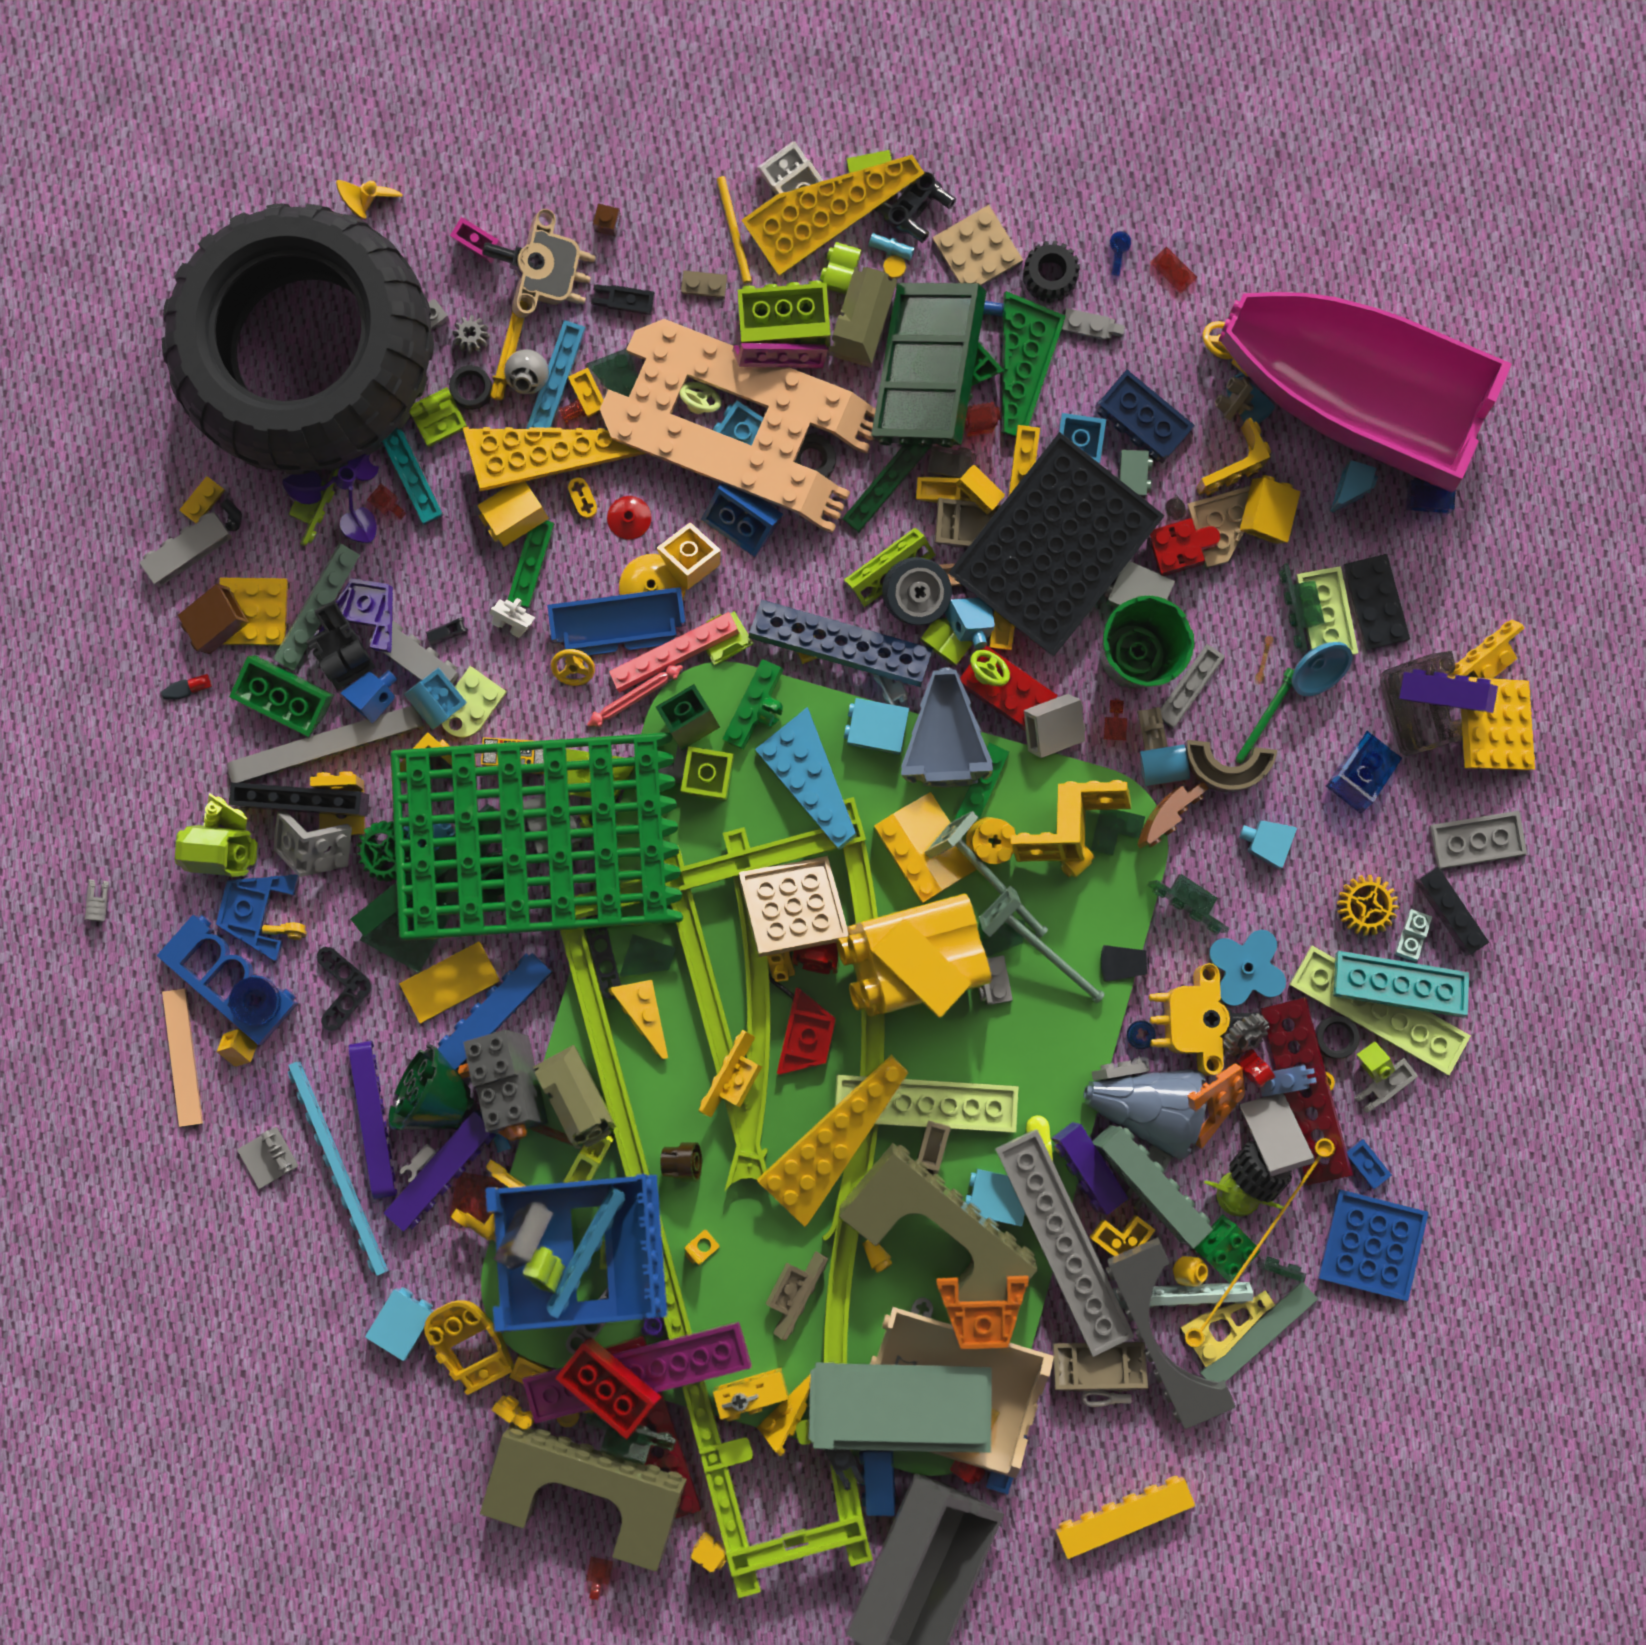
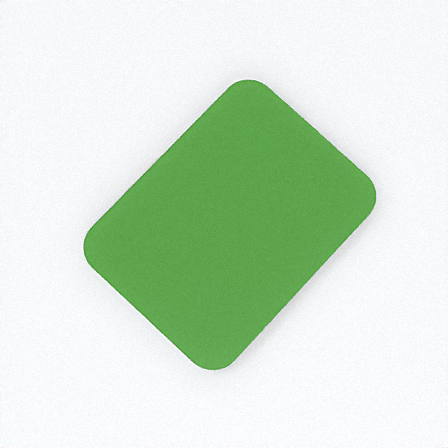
M722 661L715 666L713 662L704 663L682 672L677 680L672 679L668 682L650 706L641 734L671 733L657 711L656 706L695 684L720 728L693 743L690 747L732 753L734 755L727 801L682 794V785L675 784L674 787L660 792L661 796L673 798L677 803L673 811L661 815L662 818L675 821L678 825V830L671 835L663 837V841L679 845L684 866L727 855L728 851L723 833L745 827L750 848L821 829L755 750L808 707L843 800L852 797L855 799L866 838L865 845L872 875L878 917L961 894L968 896L986 958L1004 955L1013 1000L985 1006V1001H980L979 987L965 990L940 1018L924 1003L884 1013V1061L892 1055L907 1070L908 1074L905 1079L1019 1086L1016 1132L950 1128L937 1175L946 1182L944 1185L950 1190L954 1188L963 1195V1201L966 1200L967 1195L971 1196L973 1187L969 1186L971 1173H976V1169L1007 1175L995 1148L1026 1134L1027 1121L1037 1115L1046 1118L1049 1123L1053 1164L1072 1202L1078 1179L1066 1168L1067 1162L1064 1157H1061L1055 1151V1143L1052 1137L1072 1122L1081 1124L1088 1136L1091 1137L1097 1112L1085 1104L1086 1099L1083 1097L1086 1085H1089V1081H1094L1092 1071L1101 1070L1100 1065L1111 1064L1135 977L1104 982L1101 973L1103 945L1143 950L1167 863L1168 836L1162 834L1159 837L1161 841L1151 848L1148 845L1139 848L1137 845L1148 817L1157 806L1151 796L1137 782L1115 770L1057 753L1040 758L1028 752V745L981 732L986 747L989 743H992L1010 752L980 819L993 817L1004 820L1015 829L1016 835L1019 833L1040 835L1043 832L1057 834L1058 784H1064L1068 781L1076 783H1087L1089 781L1110 783L1113 780L1127 782L1131 798V809L1086 810L1085 846L1092 852L1095 858L1092 860V864L1076 878L1072 875L1068 877L1061 870V861L1017 862L1013 853L1011 858L1003 863L990 864L983 862L1006 888L1011 886L1017 891L1021 904L1042 926L1048 928V931L1038 939L1093 987L1105 993L1100 1002L1094 1003L1088 993L1006 922L991 937L983 931L979 918L998 899L1000 894L978 870L921 904L874 830V825L930 792L951 823L954 821L970 786L928 787L923 786L922 781L916 780V783L913 784L901 776V765L919 714L908 712L900 755L847 745L848 739L844 738L846 725H851L852 717L848 716L850 703L855 704L856 698L869 699L781 675L771 696L783 705L781 716L771 712L779 721L771 727L758 723L743 750L725 742L722 738L757 667L729 661ZM672 737L670 743L659 746L657 749L672 754L674 757L673 763H675L678 744L674 737ZM635 768L630 774L629 780H636ZM624 789L621 803L637 802V789ZM638 811L618 812L616 826L639 825ZM967 832L962 836V840L965 844ZM639 834L617 835L618 849L640 847ZM989 838L988 842L994 843L995 838ZM843 848L783 863L787 864L828 856L846 926L856 925ZM641 856L618 858L619 871L641 870ZM732 877L692 888L691 891L734 1046V1041L741 1031L747 1032V984L742 928L734 879ZM621 880L620 884L632 880ZM643 902L621 908L622 917L644 916ZM671 904L667 905V909L673 910ZM1014 911L1011 915L1035 935L1036 932ZM663 923L607 927L621 985L652 980L668 1054L666 1059H661L659 1055L655 1054L651 1048L652 1045L636 1029L629 1015L625 1014L621 1009L622 1006L618 1000L607 999L602 994L649 1174L657 1175L659 1211L692 1334L739 1322L752 1364L750 1369L705 1380L714 1415L720 1416L713 1394L715 1387L777 1368L782 1369L788 1394L790 1395L810 1375L811 1370L815 1368V1362L824 1363L826 1301L836 1228L826 1241L822 1236L829 1231L833 1222L843 1172L805 1227L761 1186L756 1179H740L732 1183L725 1191L737 1145L724 1098L721 1099L712 1117L699 1112L701 1101L709 1092L717 1072L677 924ZM595 928L596 934H591L593 938L597 935H605V932L602 931L600 933L599 928ZM584 929L585 935H586V938H587V942H588V946H589V950H590V953H591L592 961H593V964H594V960H593V956H592V952H591V948H590V944H589L587 932H586V929ZM598 939L594 947L598 952H603L607 948V942L604 939ZM840 957V965L836 974H833V970H830V974L807 971L803 969V964L799 962L798 966L794 965L795 975L789 976L787 981H779L782 986L794 995L796 988H800L836 1018L827 1060L824 1064L777 1074L793 1002L792 998L769 981L770 1058L766 1106L760 1141L761 1149H768L764 1158L767 1169L835 1107L837 1075L860 1076L861 1010L855 1009L849 992V985L858 981L853 964L844 966ZM604 961L600 964V971L604 974L610 973L613 969V965L609 961ZM570 971L544 1060L574 1045L579 1051L607 1107ZM615 975L609 978L602 977L603 982L608 981L609 988L617 987L613 986L611 979H616ZM540 1084L548 1124L544 1125L552 1128V1132L555 1129L558 1130L557 1133L561 1134L563 1132L562 1135L566 1136V1132L549 1101L551 1096L545 1094ZM878 1124L873 1166L892 1143L897 1147L902 1145L909 1151V1157L916 1161L926 1127ZM610 1127L609 1132L615 1137L614 1130ZM534 1128L527 1129V1135L520 1139L510 1175L526 1186L563 1183L579 1152L582 1150L583 1143L579 1144L581 1148L575 1149L574 1146H571L572 1144L569 1145V1143L567 1144V1142L563 1141L564 1139L559 1141L540 1134V1132L538 1133V1130L535 1132L536 1129ZM616 1138L592 1180L626 1177ZM682 1142H698L702 1152L700 1179L697 1182H685L673 1177H664L660 1166L662 1149L664 1147H679ZM600 1206L571 1210L574 1254ZM919 1213L907 1214L898 1219L879 1244L892 1257L890 1260L893 1264L879 1273L871 1268L862 1245L868 1239L859 1233L850 1293L847 1364H870L872 1356L877 1357L885 1329L882 1328L885 1315H890L893 1307L910 1312L912 1304L917 1298L924 1297L930 1300L933 1306L931 1319L952 1325L937 1286V1278H958L969 1265L972 1255L966 1247L927 1216ZM1025 1214L1022 1226L1000 1221L995 1222L999 1225L998 1229L1001 1232L1005 1233L1007 1231L1015 1237L1017 1245L1021 1248L1026 1246L1034 1253L1033 1257L1036 1260L1037 1271L1030 1278L1025 1289L1023 1301L1020 1305L1009 1342L1031 1349L1053 1271ZM703 1230H707L719 1244V1248L700 1265L697 1262L693 1264L684 1254L687 1252L684 1247ZM605 1233L602 1236V1240H605ZM702 1238L698 1241L697 1246L700 1251L707 1252L711 1248V1243L708 1239ZM491 1240L482 1268L481 1294L486 1314L494 1323L493 1307H500L496 1242ZM601 1246L597 1251H594L590 1258L591 1264L586 1272L583 1271L580 1277V1284L577 1289L578 1302L598 1300L608 1288L606 1269H600ZM819 1252L828 1258L826 1268L820 1274L815 1290L809 1295L803 1313L799 1315L795 1322L792 1334L784 1341L774 1334V1330L783 1313L769 1307L765 1303L786 1263L805 1271L814 1253ZM923 1301L921 1305L917 1304L916 1306L919 1309L918 1315L921 1316L924 1311L928 1312L929 1310L926 1307V1302ZM641 1319L607 1323L594 1340L604 1348L643 1335L641 1328L644 1327L645 1321ZM665 1323L662 1328L664 1332L662 1337L657 1338L655 1335H644L647 1345L669 1340ZM598 1324L586 1325V1327L590 1331H595L598 1328ZM577 1326L501 1332L505 1343L518 1354L529 1360L558 1369L564 1367L574 1355L567 1350L566 1341ZM579 1337L572 1339V1346L575 1349H578L583 1343V1340ZM682 1386L663 1391L666 1401L687 1407ZM810 1393L805 1401L808 1406L800 1421L809 1419ZM781 1402L764 1406L762 1408L763 1411L749 1415L748 1411L741 1413L740 1418L734 1421L758 1427ZM796 1430L793 1436L789 1435L788 1437L798 1439ZM852 1450L853 1456L859 1457L860 1450ZM893 1451L894 1468L928 1476L953 1474L950 1468L955 1461L954 1459L928 1451Z

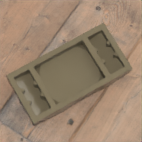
M938 498L935 543L968 548L1001 505H997L989 514H986L974 502Z
M1123 1342L1094 1357L1086 1343H1054L1055 1391L1086 1392L1096 1390L1130 1391L1147 1389L1145 1342Z

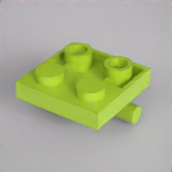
M448 387L414 403L410 409V413L428 447L463 431V428L467 427Z

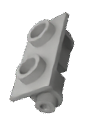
M873 674L876 682L881 684L884 690L883 697L888 704L898 706L900 705L898 700L900 703L908 700V692L903 682L898 681L894 683L893 679Z

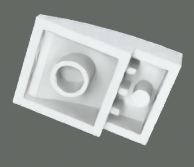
M791 142L757 167L776 195L823 181L811 161L807 160L796 142Z

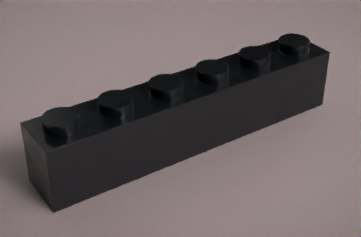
M231 782L229 805L238 808L367 817L370 795L358 791Z

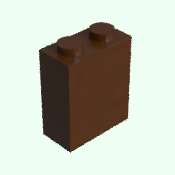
M217 583L178 614L181 627L189 635L192 647L198 652L207 654L214 652L249 623L230 588Z

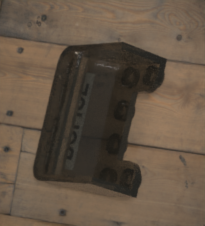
M1452 651L1429 654L1386 669L1381 673L1380 684L1397 745L1403 755H1417L1463 742L1461 719L1452 721L1448 707L1399 699L1404 672L1412 673L1413 669L1426 671V675L1431 676L1434 675V672L1446 673L1448 676L1451 675L1455 670V660Z

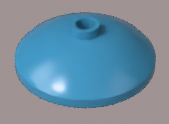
M1328 642L1315 647L1296 665L1292 676L1293 688L1302 696H1313L1330 689L1349 670L1353 659L1352 651L1346 644L1341 642Z

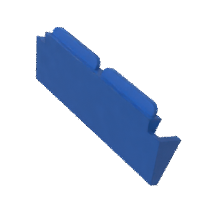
M681 587L547 605L552 642L554 644L564 642L565 650H579L588 656L616 652L618 644H625L628 650L658 647L677 637L676 627L686 626Z

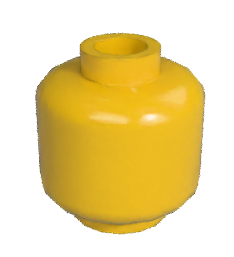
M1182 1256L1173 1267V1275L1176 1282L1181 1286L1199 1287L1206 1280L1208 1269L1202 1259Z

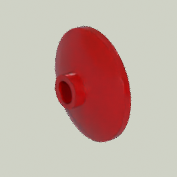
M621 497L614 501L608 510V526L616 536L622 539L631 540L639 538L648 530L651 524L650 509L638 497ZM632 513V519H625V514Z

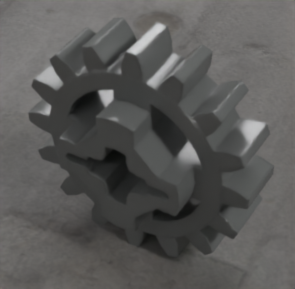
M1251 1014L1248 1019L1244 1017L1242 1021L1239 1020L1233 1025L1234 1028L1229 1029L1231 1031L1229 1034L1225 1035L1226 1040L1223 1041L1224 1048L1233 1057L1237 1054L1240 1057L1244 1052L1247 1053L1250 1049H1256L1259 1043L1263 1042L1262 1038L1267 1036L1268 1033L1266 1031L1270 1029L1269 1023L1260 1014Z

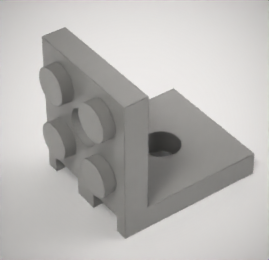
M286 810L278 811L274 851L299 877L347 867L352 828L348 824L307 833ZM329 846H331V849L328 852L324 853L329 848Z

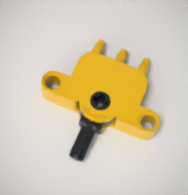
M1209 963L1195 969L1193 974L1194 986H1181L1171 989L1167 993L1149 995V1001L1164 1002V1016L1150 1017V1023L1165 1025V1038L1152 1039L1150 1045L1152 1047L1168 1048L1177 1054H1196L1198 1071L1203 1073L1204 1076L1219 1074L1223 1069V1039L1220 1036L1226 1030L1233 1028L1237 1021H1242L1244 1017L1248 1019L1251 1014H1259L1232 1013V1009H1226L1223 1004L1218 1002L1221 999L1220 973L1217 966ZM1204 969L1208 970L1210 973L1209 980H1206L1203 977ZM1205 1017L1211 1019V1023L1206 1021ZM1208 1060H1211L1214 1064L1212 1071L1207 1068Z

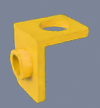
M703 1230L684 1247L687 1251L684 1254L693 1264L697 1262L700 1265L719 1248V1244L707 1230ZM702 1238L708 1239L711 1243V1248L707 1252H702L698 1249V1241Z

